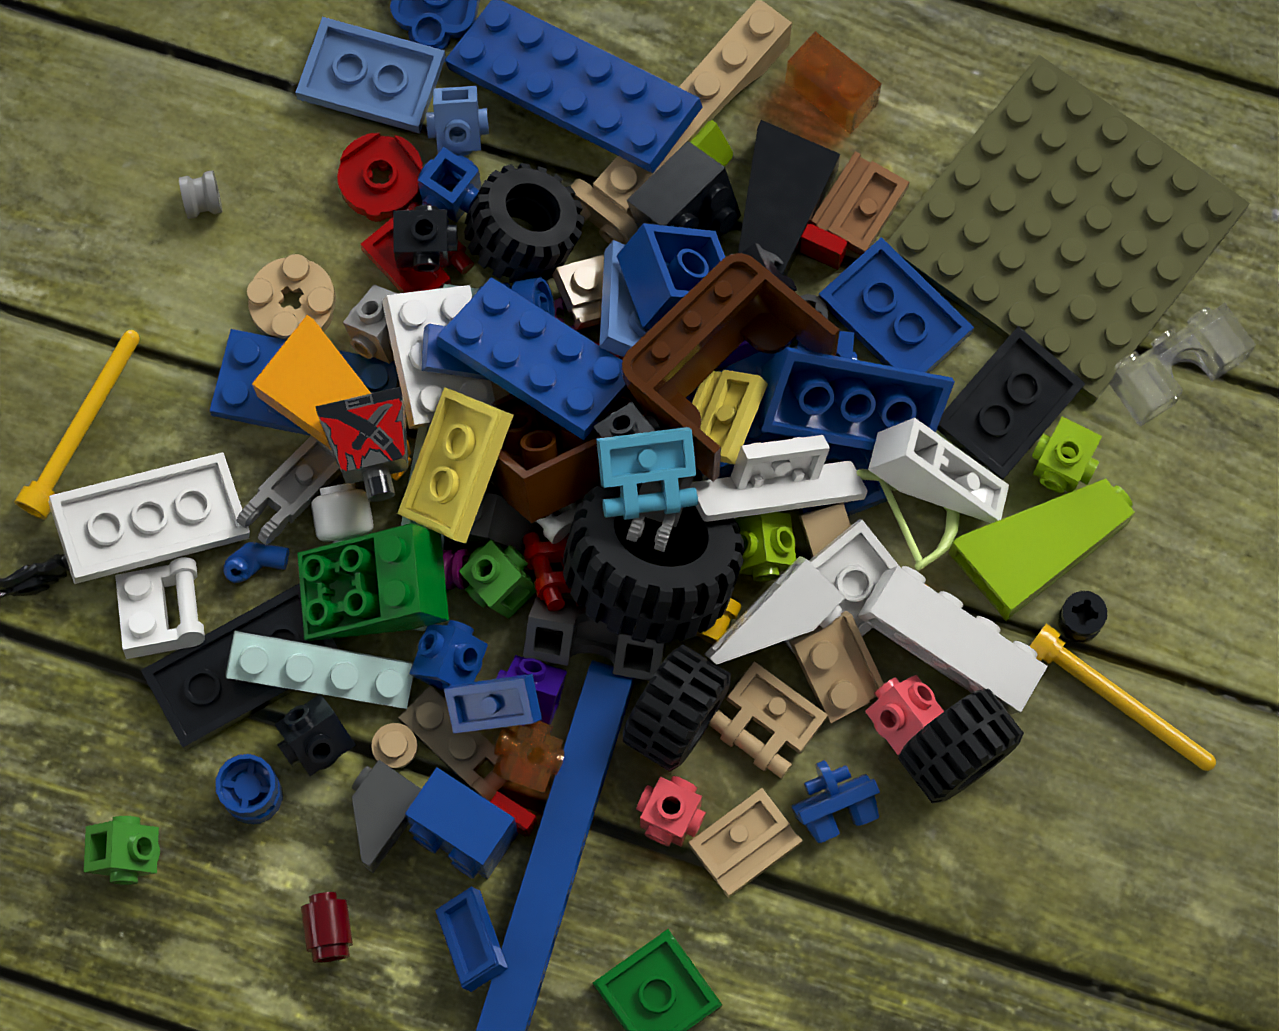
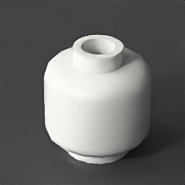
M355 483L320 488V496L315 497L311 502L315 532L320 541H333V543L367 535L373 530L374 524L367 492L362 489H356Z

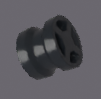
M1081 590L1070 595L1058 614V625L1063 635L1074 642L1084 643L1094 639L1107 620L1108 610L1103 599L1091 591ZM1086 611H1088L1090 613V616L1094 618L1091 619L1089 615L1086 613Z

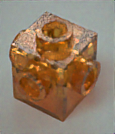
M542 721L509 726L508 729L503 728L494 748V754L498 755L493 773L503 779L544 793L550 775L555 776L562 765L565 753L564 749H561L563 740L551 734L552 725ZM532 748L531 753L527 756V752Z

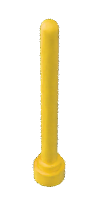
M128 330L122 335L37 481H31L29 486H23L14 502L22 510L43 520H46L51 511L48 503L49 496L55 494L53 488L137 347L140 337L136 331Z
M1047 623L1044 625L1030 644V647L1038 654L1036 659L1039 661L1043 659L1048 664H1051L1053 661L1200 769L1210 771L1215 767L1216 759L1211 753L1063 647L1066 642L1059 638L1061 633Z

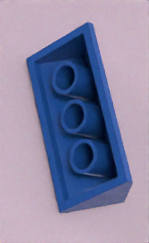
M786 347L761 367V377L768 383V386L760 403L759 428L764 432L802 438L823 435L827 443L873 450L878 432L912 418H916L936 432L955 381L952 377Z

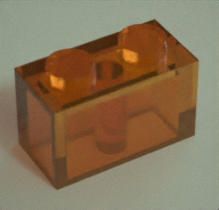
M816 31L787 61L785 83L849 134L878 105L882 83Z

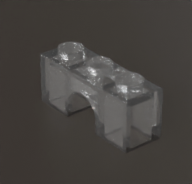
M1226 303L1214 310H1211L1209 306L1204 307L1187 320L1189 325L1177 333L1173 329L1167 330L1151 343L1152 349L1142 355H1139L1137 351L1132 352L1115 365L1117 370L1109 385L1140 427L1176 405L1183 389L1173 376L1172 366L1179 362L1194 363L1203 369L1211 381H1214L1249 358L1256 344Z

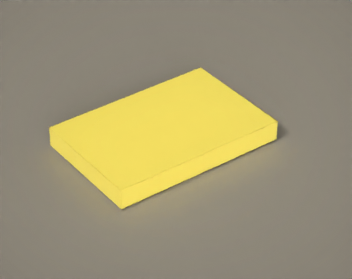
M444 387L397 514L450 539L466 544L514 415Z

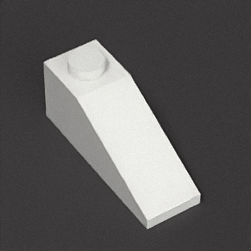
M912 418L877 433L868 468L876 476L899 492L988 523L1001 520L1009 485L922 422Z
M799 556L705 655L717 665L814 631L818 625L825 628L841 613L842 608L839 604L846 597L806 558Z

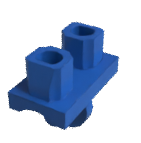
M823 760L815 764L818 777L805 782L804 786L809 795L823 789L825 791L791 805L795 818L806 826L816 842L822 843L840 834L832 814L838 810L847 807L853 824L856 826L878 819L879 813L874 795L880 793L875 779L870 780L867 774L837 786V783L851 778L848 767L845 765L831 771L827 762Z

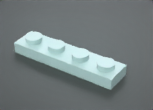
M234 631L226 678L407 709L413 676L409 672L413 662Z

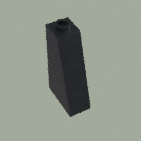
M761 120L757 128L738 253H742L751 245L757 243L762 249L775 254L783 261V264L777 270L782 275L787 276L799 252L801 236L807 224L811 223V219L822 204L838 172L841 154Z

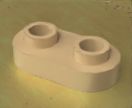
M576 179L571 184V188L576 193L573 199L581 202L583 210L580 215L584 217V222L588 219L600 229L599 234L608 244L615 240L626 245L638 230L635 221L587 182Z

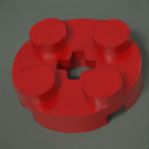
M380 133L363 135L350 143L340 158L341 164L338 169L337 179L343 199L355 212L366 216V218L374 222H381L386 218H392L393 211L406 210L420 196L418 176L423 168L421 157L408 140L394 135L395 138L381 136ZM375 168H379L382 172L390 169L392 173L388 176L389 181L387 183L375 184L371 182L374 178L372 171Z

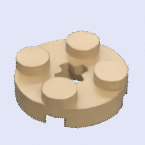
M292 254L286 258H280L268 263L255 275L247 288L250 315L257 329L265 336L287 340L306 315L314 319L323 332L330 326L333 319L336 302L333 283L322 267L315 262L307 260L302 255ZM288 292L293 294L301 293L302 296L299 298L301 306L297 309L290 305L283 308L280 304L285 300L284 295Z

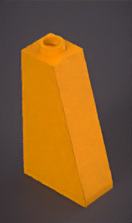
M306 315L252 383L258 398L329 449L331 447L322 429L315 406L371 394L319 325L308 315ZM407 440L408 467H409V465H410L412 459L409 457L410 454H411V449H410V446H409V442H408V440ZM406 470L391 474V478L397 481Z

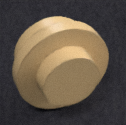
M390 723L382 726L375 733L371 744L372 753L376 761L381 760L392 769H400L410 764L416 756L418 747L412 730L399 723Z

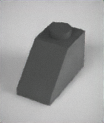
M485 492L466 544L481 547L492 540L505 549L512 545L523 555L525 550L522 542L523 537L532 532L538 533L540 536L541 526L536 521L533 523L528 521L509 505L504 497Z
M378 760L373 768L366 766L352 785V789L356 791L352 796L361 860L365 868L372 873L375 872L409 825L405 813L421 791V788L381 760Z

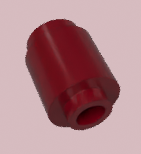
M324 892L309 896L310 903L301 906L306 951L312 953L313 963H326L349 958V946L353 945L347 900L337 899L336 892Z

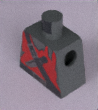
M401 387L315 406L322 429L345 482L351 484L364 481L367 497L371 502L383 501L393 497L395 491L391 474L408 469L406 413Z

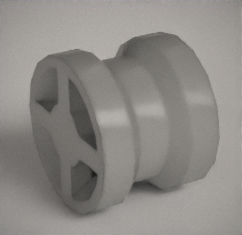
M213 170L204 172L202 177L195 179L189 176L179 177L181 196L188 219L197 218L200 212L210 211L213 214L223 212L217 180Z

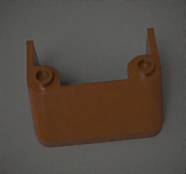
M735 253L722 259L627 351L622 361V376L625 384L646 415L651 413L662 430L684 427L692 429L695 466L714 482L720 475L721 446L701 430L700 412L686 397L744 341H747L762 353L775 354L781 352L797 339L812 352L836 356L840 329L753 257L747 254Z

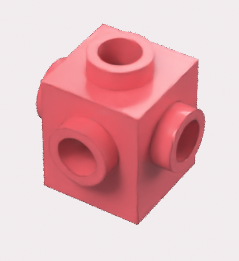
M917 675L902 682H899L896 677L886 682L874 693L878 700L865 710L874 723L878 734L887 740L897 755L901 753L903 747L912 737L944 712L935 700L933 691L926 684L922 683Z
M672 776L670 781L660 777L655 788L647 785L636 807L637 811L642 812L640 827L646 830L645 835L662 845L670 846L672 842L681 847L687 834L695 837L706 815V812L700 810L702 796L695 793L697 787L677 776ZM668 800L679 805L680 810L673 815L667 814L662 809L663 803Z

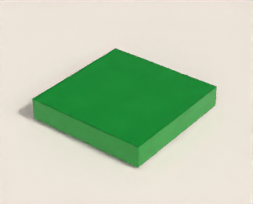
M669 929L592 983L625 1031H689L722 1007L720 1000Z

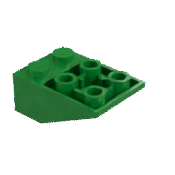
M410 523L297 553L304 639L306 641L406 631L449 621L441 534Z

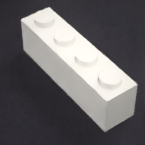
M896 566L884 571L857 617L969 692L974 693L979 690L990 689L1010 715L1021 713L1048 667L1036 659L1037 652L1022 642L1014 641L1012 643L1000 635L1001 629L991 620L982 616L975 618L962 609L963 603L955 596L944 591L937 593L925 585L926 578L916 570L907 566H902V568Z

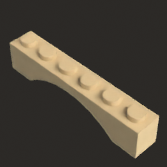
M756 0L679 86V88L699 97L703 108L655 172L687 141L691 142L707 122L711 121L741 90L769 69L790 45L792 22L762 0ZM617 156L593 183V187L634 220L627 199L654 173Z

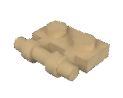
M754 661L727 697V701L740 710L738 714L731 720L718 710L711 719L709 726L722 735L720 740L732 747L735 744L754 758L753 764L764 772L766 769H769L782 779L792 764L778 754L779 751L786 744L801 754L826 721L828 715ZM752 720L773 734L766 745L745 730Z

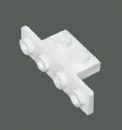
M823 435L742 445L731 477L718 478L714 482L711 480L692 482L690 488H696L698 505L696 507L701 518L706 522L863 500L868 490L861 477L857 475V470L851 461L824 464L830 447Z

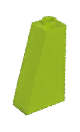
M1105 478L961 535L952 542L949 555L1005 621H1007L1127 526L1135 514V511L1131 508L1133 503L1121 487L1117 485L1113 487Z

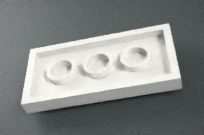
M223 452L50 495L48 501L74 584L246 540L250 535L249 527L244 528L236 521L239 513L242 511V507Z

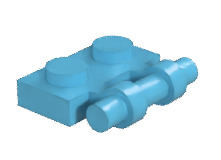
M689 427L596 439L601 485L604 488L620 486L621 492L618 498L603 499L605 518L623 516L624 520L639 518V513L664 510L665 514L679 513L682 507L698 505L696 488L679 489L678 478L696 476L692 429ZM661 480V492L638 495V483Z

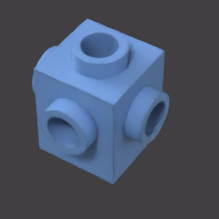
M477 86L435 88L433 91L434 112H426L428 139L436 138L438 153L443 147L457 156H466L473 151L481 150V135L489 134L487 108L479 109Z

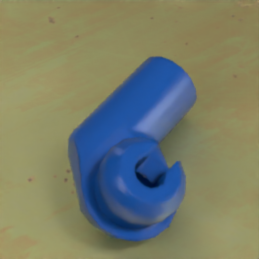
M248 542L227 558L224 564V575L230 582L240 583L250 578L263 566L286 570L289 548Z

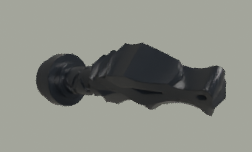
M58 553L43 563L25 565L10 576L0 578V599L9 595H36L48 590L50 585L59 582V579L67 577V571L70 569L65 554L59 555Z

